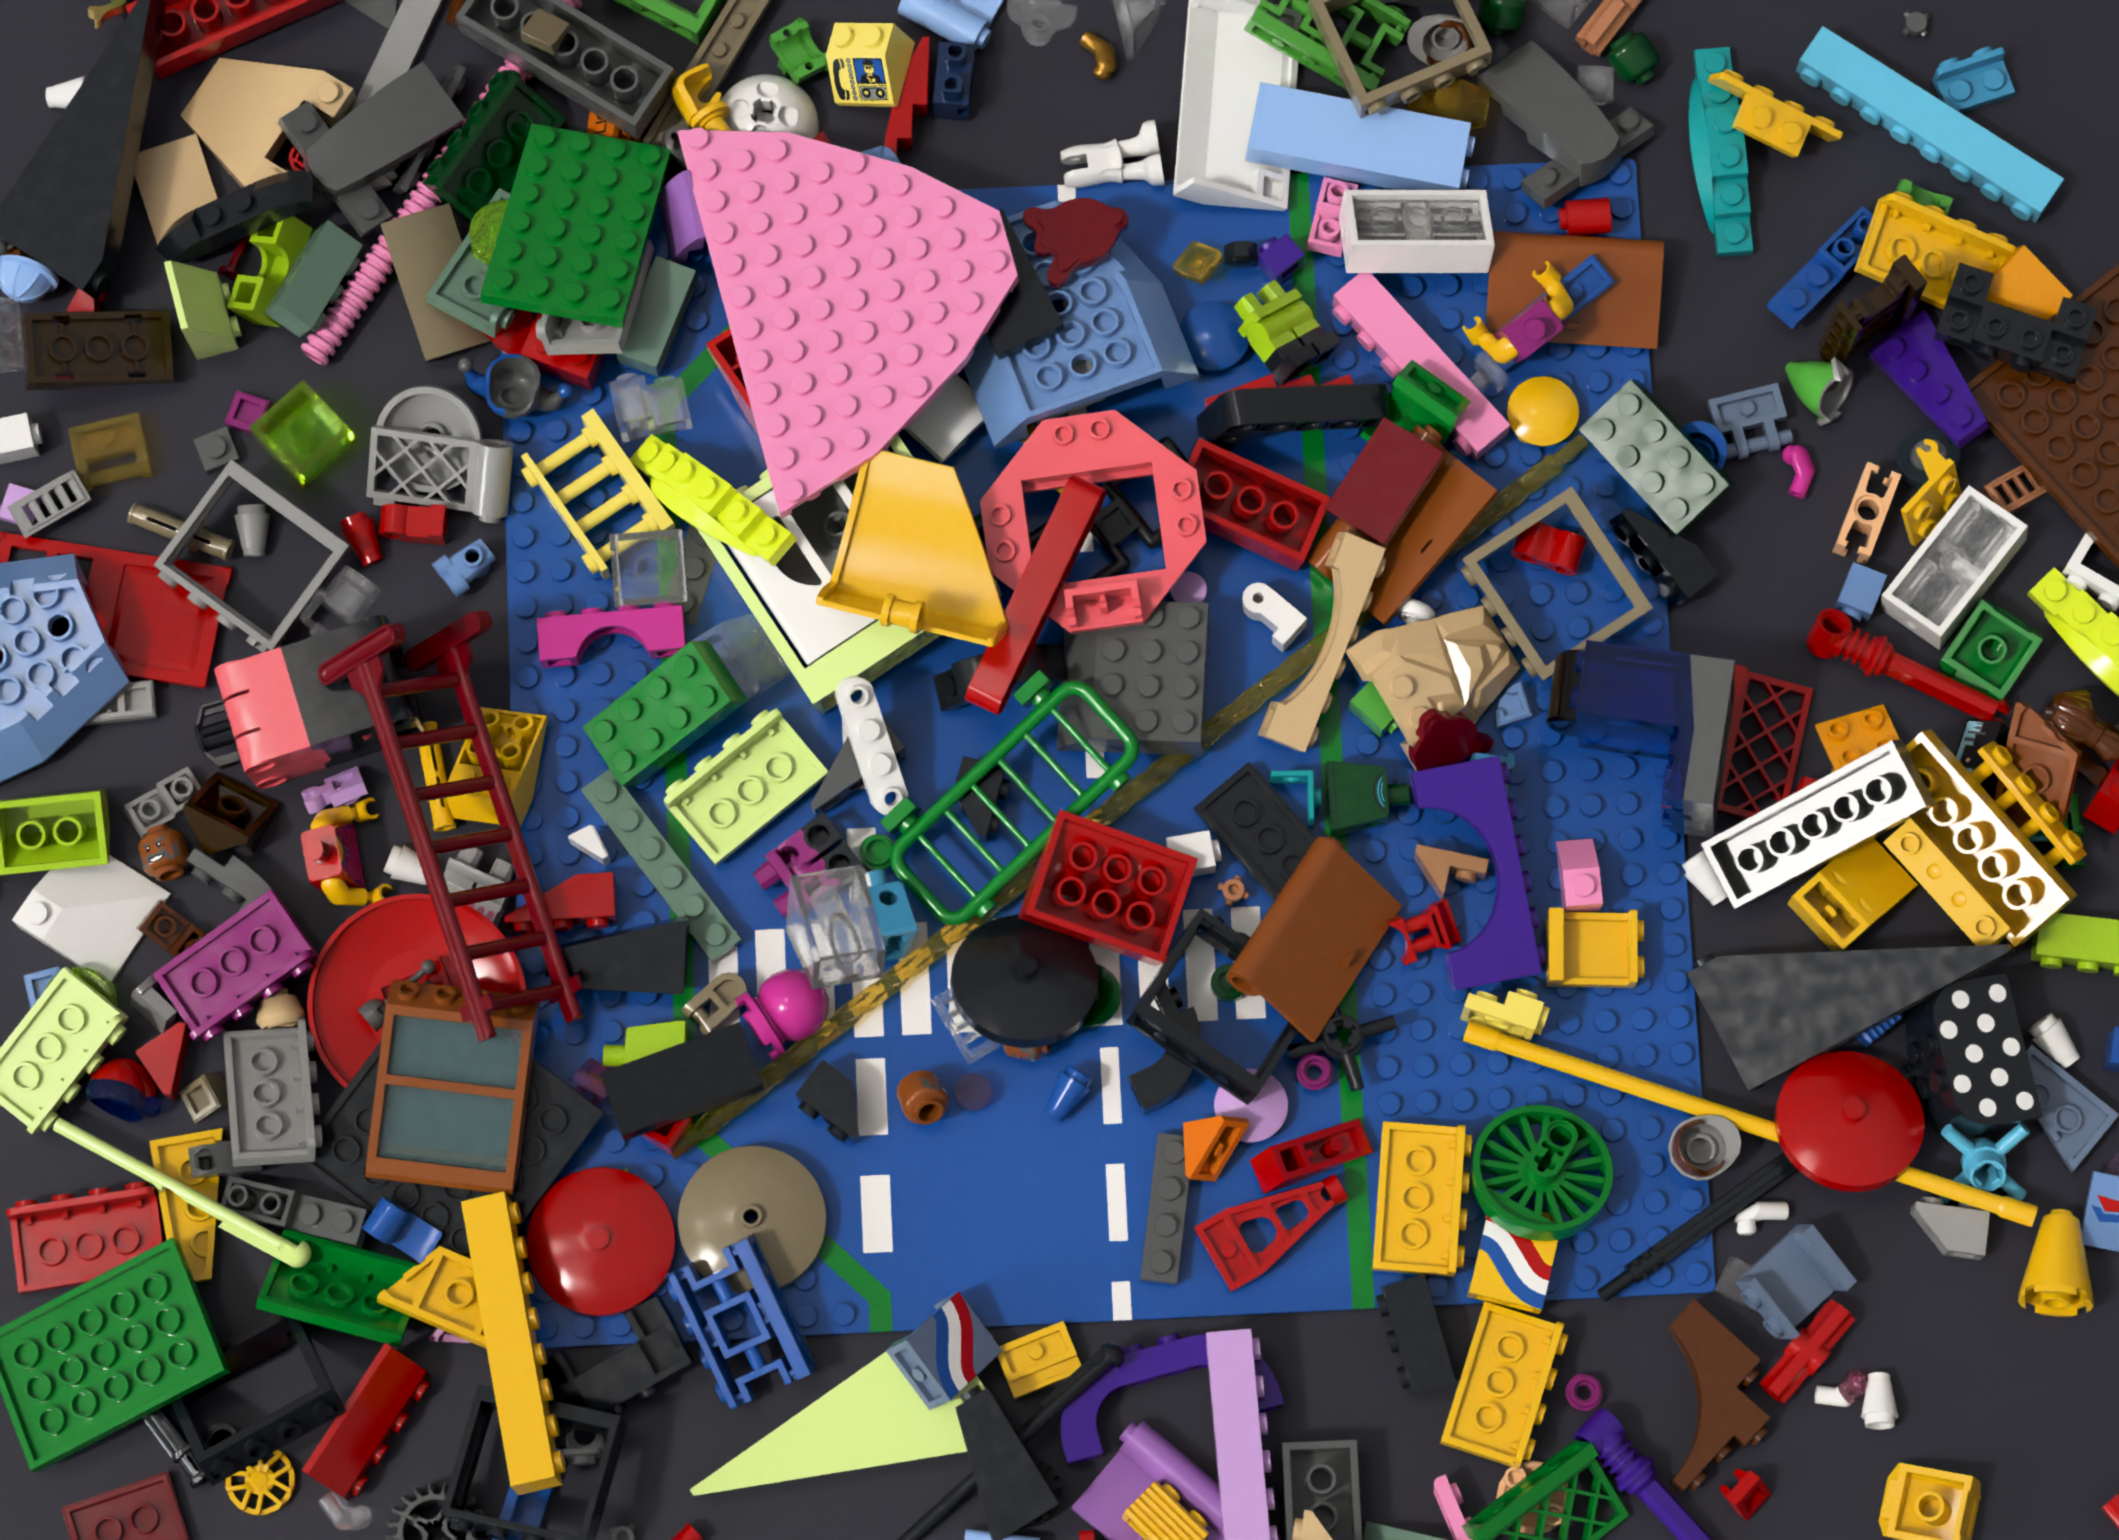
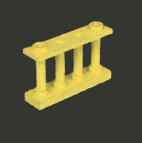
M592 408L581 416L585 427L580 430L581 435L536 465L526 452L521 456L525 468L520 471L532 488L537 485L540 487L586 553L581 558L590 572L595 574L599 571L603 579L606 580L611 577L609 569L605 564L606 561L650 532L655 534L659 531L664 540H666L677 531L670 516ZM598 445L605 455L601 458L602 463L555 493L544 476L587 447L591 446L594 448ZM618 474L625 483L621 487L622 492L576 522L564 505L608 475L614 477ZM639 503L645 512L641 516L643 520L596 551L585 536V533L628 504L635 505Z

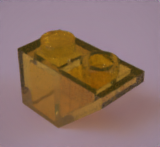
M1459 79L1444 89L1436 90L1434 87L1422 92L1423 95L1420 98L1407 103L1406 110L1470 122V129L1486 127L1491 93L1464 79Z

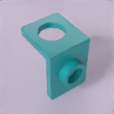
M1313 770L1271 771V784L1307 783V824L1312 826L1314 824V808H1321V787L1314 786Z

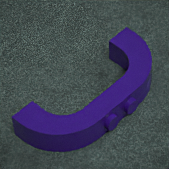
M1178 1333L1158 1338V1345L1144 1349L1143 1344L1139 1343L1122 1348L1125 1356L1123 1365L1119 1368L1113 1364L1063 1409L1061 1417V1443L1067 1467L1103 1457L1096 1419L1102 1404L1112 1394L1126 1388L1188 1371L1208 1369L1206 1334L1180 1339ZM1262 1357L1261 1360H1254L1255 1375H1263L1264 1397L1258 1398L1259 1413L1282 1408L1284 1405L1283 1398L1272 1370Z

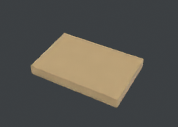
M197 134L138 153L134 175L158 245L168 228L177 219L196 208L218 199Z

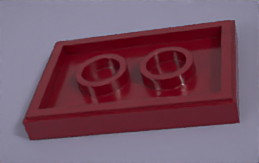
M1384 417L1331 497L1325 510L1387 547L1446 455Z
M169 1471L61 1507L70 1540H191Z

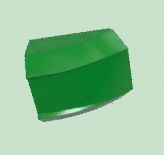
M1983 597L1939 663L1946 676L2001 701L2045 637L2035 628L2000 607L1997 603Z

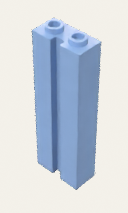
M1260 82L1245 161L1393 190H1466L1470 169L1463 168L1465 157L1472 158L1476 137L1469 135L1470 122L1392 107L1382 115L1376 113L1360 119L1351 99Z

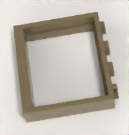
M1308 0V10L1360 119L1376 113L1382 115L1389 110V106L1401 101L1404 104L1411 103L1423 95L1422 92L1434 87L1436 90L1444 89L1452 85L1456 78L1465 74H1469V76L1477 75L1478 70L1491 64L1493 51L1469 1L1453 0L1475 47L1366 93L1329 15L1331 12L1360 0Z
M1572 486L1462 558L1466 566L1460 569L1471 587L1479 584L1486 595L1480 599L1492 618L1499 614L1506 627L1501 629L1506 640L1512 648L1517 645L1520 646L1526 655L1521 660L1522 664L1532 678L1539 675L1542 681L1653 608ZM1564 504H1567L1634 605V608L1545 665L1478 564V561Z

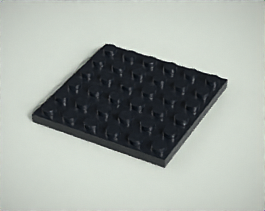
M428 979L424 982L427 984H434ZM400 1015L394 1023L388 1074L516 1089L520 1048L497 1030H495L497 1035L495 1038L479 1042L473 1024ZM380 1041L319 1123L322 1127V1147H316L315 1162H304L301 1164L359 1208L372 1212L382 1196L391 1199L442 1232V1237L434 1250L441 1246L471 1259L461 1201L494 1193L365 1177L381 1047ZM534 1058L520 1168L513 1195H508L512 1202L517 1201L520 1209L522 1222L516 1224L517 1231L605 1114V1111ZM387 1084L380 1142L507 1158L514 1099Z

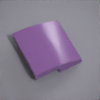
M690 170L682 171L672 178L663 187L659 199L672 262L678 264L687 263L689 251L703 249L705 240L702 222L693 193L694 186Z

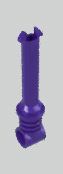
M1599 1408L1573 1433L1574 1440L1592 1443L1598 1453L1596 1460L1603 1459L1604 1461L1601 1465L1604 1468L1609 1465L1610 1469L1608 1472L1611 1475L1613 1473L1617 1474L1614 1477L1617 1481V1489L1620 1492L1625 1490L1628 1494L1637 1495L1678 1540H1713L1656 1478V1468L1652 1465L1655 1460L1652 1457H1645L1642 1453L1637 1456L1636 1452L1638 1449L1636 1446L1630 1448L1629 1446L1632 1442L1629 1439L1623 1440L1626 1436L1625 1429L1612 1413L1606 1409Z

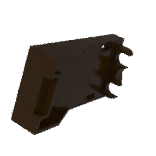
M169 310L24 313L21 319L26 391L64 390L98 385L172 384L174 381ZM124 318H140L141 323H124ZM129 374H144V377H129ZM72 375V379H56V376Z

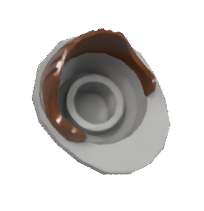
M1455 14L1423 16L1414 22L1408 31L1407 43L1410 52L1429 66L1475 47L1461 17Z
M1703 1115L1690 1118L1681 1122L1672 1132L1668 1144L1670 1161L1680 1174L1696 1181L1710 1180L1731 1166L1740 1154L1741 1137L1739 1130L1733 1122L1723 1116Z

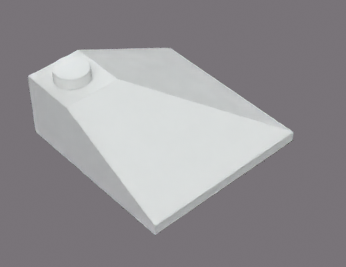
M109 855V864L50 870L31 891L12 921L21 930L110 986L144 937V934L136 929L158 900H162L166 904L172 894Z

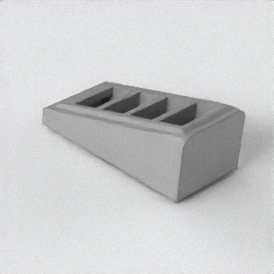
M71 470L9 505L7 509L26 539L88 504L91 498L76 472ZM64 483H67L77 501L73 503L70 501L62 487ZM54 490L64 507L63 509L58 510L48 492ZM39 497L50 513V516L45 518L35 501ZM23 506H29L38 523L35 525L31 524L22 508Z

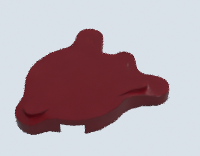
M1075 198L1051 209L1029 207L1023 213V223L1037 234L1034 243L1035 254L1040 257L1048 255L1054 257L1047 272V280L1055 288L1063 287L1077 270L1094 266L1108 258L1120 234L1129 225L1128 215L1123 209L1109 207L1098 200L1090 198Z
M1432 708L1421 715L1419 726L1416 730L1419 740L1415 748L1409 745L1408 754L1417 772L1462 763L1466 757L1473 753L1485 754L1492 748L1494 741L1487 733L1478 732L1473 721L1462 711H1459L1457 716H1451L1448 711Z

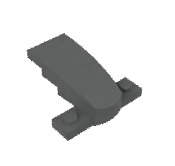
M1532 40L1477 76L1478 87L1501 104L1502 115L1526 132L1529 144L1552 159L1521 180L1522 191L1544 209H1547L1579 186L1582 187L1604 178L1617 166L1623 156L1655 135L1654 125L1632 107H1629L1608 121L1583 88Z
M422 61L373 94L331 129L327 127L309 101L281 117L278 125L304 159L303 164L305 170L313 178V186L324 197L337 204L358 235L363 238L379 228L381 223L390 221L392 214L370 186L369 182L399 168L401 162L430 147L434 140L461 125L465 118Z

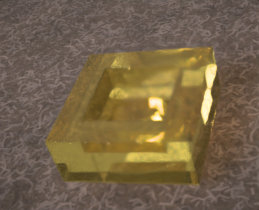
M1193 240L1172 267L1178 276L1204 285L1224 258L1220 250Z

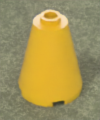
M2054 1209L2050 1211V1214L2042 1218L2018 1293V1302L2025 1309L2026 1303L2035 1306V1313L2056 1317L2077 1316L2079 1308L2086 1307L2087 1313L2094 1306L2080 1220L2073 1216V1213L2069 1210Z

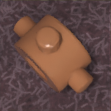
M1235 875L1234 879H1229L1224 884L1220 882L1217 889L1222 891V895L1226 900L1225 905L1232 907L1233 903L1239 902L1242 898L1248 899L1249 892L1245 891L1244 885L1241 882V876Z

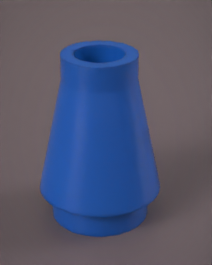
M1067 1064L1063 1072L1059 1070L1044 1111L1063 1122L1066 1115L1091 1090L1088 1087L1092 1079Z

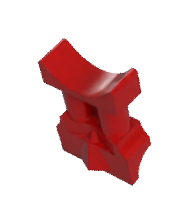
M1447 898L1429 904L1422 911V914L1404 920L1399 915L1387 920V923L1400 930L1404 937L1405 950L1400 959L1404 965L1418 961L1416 954L1435 947L1450 949L1454 944L1462 941ZM1428 927L1430 934L1411 941L1409 934Z

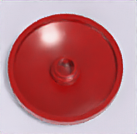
M1853 1051L1824 1053L1807 1060L1796 1068L1787 1078L1781 1089L1774 1116L1779 1144L1790 1162L1802 1174L1816 1183L1845 1192L1875 1190L1898 1179L1907 1171L1916 1158L1922 1144L1925 1128L1924 1113L1920 1099L1909 1081L1897 1069L1883 1060Z
M607 1167L589 1168L561 1179L540 1199L528 1226V1259L538 1283L558 1304L575 1313L586 1316L608 1317L623 1314L649 1300L665 1282L675 1258V1226L665 1202L654 1188L643 1179L620 1169Z

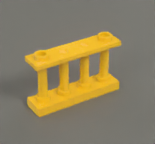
M1909 818L1883 842L1976 946L1998 945L2006 938L2004 934L2011 927L1912 818Z

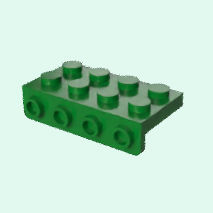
M289 1229L282 1231L281 1237L296 1245H299L302 1241L307 1242L311 1248V1258L305 1266L294 1268L274 1257L258 1295L256 1309L396 1347L401 1346L412 1317L378 1303L377 1297L381 1291L389 1289L403 1278L404 1273L419 1264Z

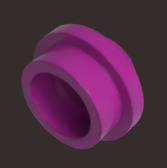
M1313 1053L1304 1056L1299 1061L1296 1076L1304 1088L1318 1091L1327 1087L1331 1082L1333 1066L1325 1056ZM1310 1067H1318L1322 1075L1317 1079H1312L1307 1072Z
M1579 1374L1568 1382L1565 1396L1571 1407L1578 1411L1586 1412L1593 1410L1599 1405L1603 1397V1389L1598 1379L1594 1376ZM1581 1386L1587 1387L1591 1392L1590 1398L1586 1400L1580 1399L1577 1395V1389Z

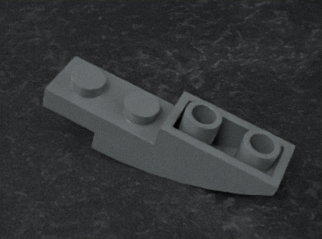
M195 848L186 859L190 866L194 868L191 872L194 877L207 885H210L213 880L224 888L221 893L238 905L244 900L245 902L239 911L271 889L256 872L234 855L225 867Z
M233 1176L228 1178L221 1202L227 1208L258 1224L280 1230L289 1229L360 1248L363 1246L366 1231L362 1227L372 1213L367 1209L307 1196L293 1190Z

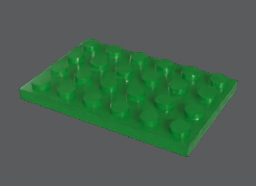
M531 123L481 290V303L623 328L669 168L671 149L668 150L666 147Z
M173 1237L0 1327V1391L30 1471L36 1473L230 1373L179 1240Z

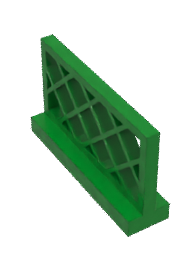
M1573 1440L1461 1527L1467 1537L1473 1540H1493L1500 1534L1510 1535L1509 1540H1518L1519 1537L1532 1540H1554L1543 1537L1546 1518L1549 1515L1562 1518L1558 1540H1567L1570 1520L1585 1522L1583 1536L1580 1540H1599L1626 1519L1629 1514L1597 1462L1596 1457L1598 1453L1593 1444ZM1587 1467L1594 1476L1591 1492L1576 1489L1579 1473ZM1568 1482V1487H1567V1488H1566V1487H1562V1486H1564V1485ZM1557 1490L1567 1492L1563 1514L1548 1511L1550 1497ZM1575 1493L1590 1496L1586 1518L1571 1516ZM1598 1498L1608 1500L1615 1512L1604 1522L1595 1520ZM1540 1504V1508L1535 1509V1507ZM1528 1512L1538 1513L1534 1536L1520 1533L1522 1517ZM1512 1525L1511 1531H1507L1506 1529Z

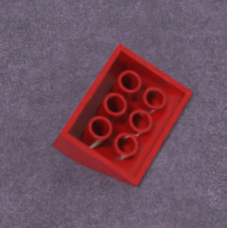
M1060 809L1029 883L1018 918L1141 962L1158 966L1165 961L1198 858Z

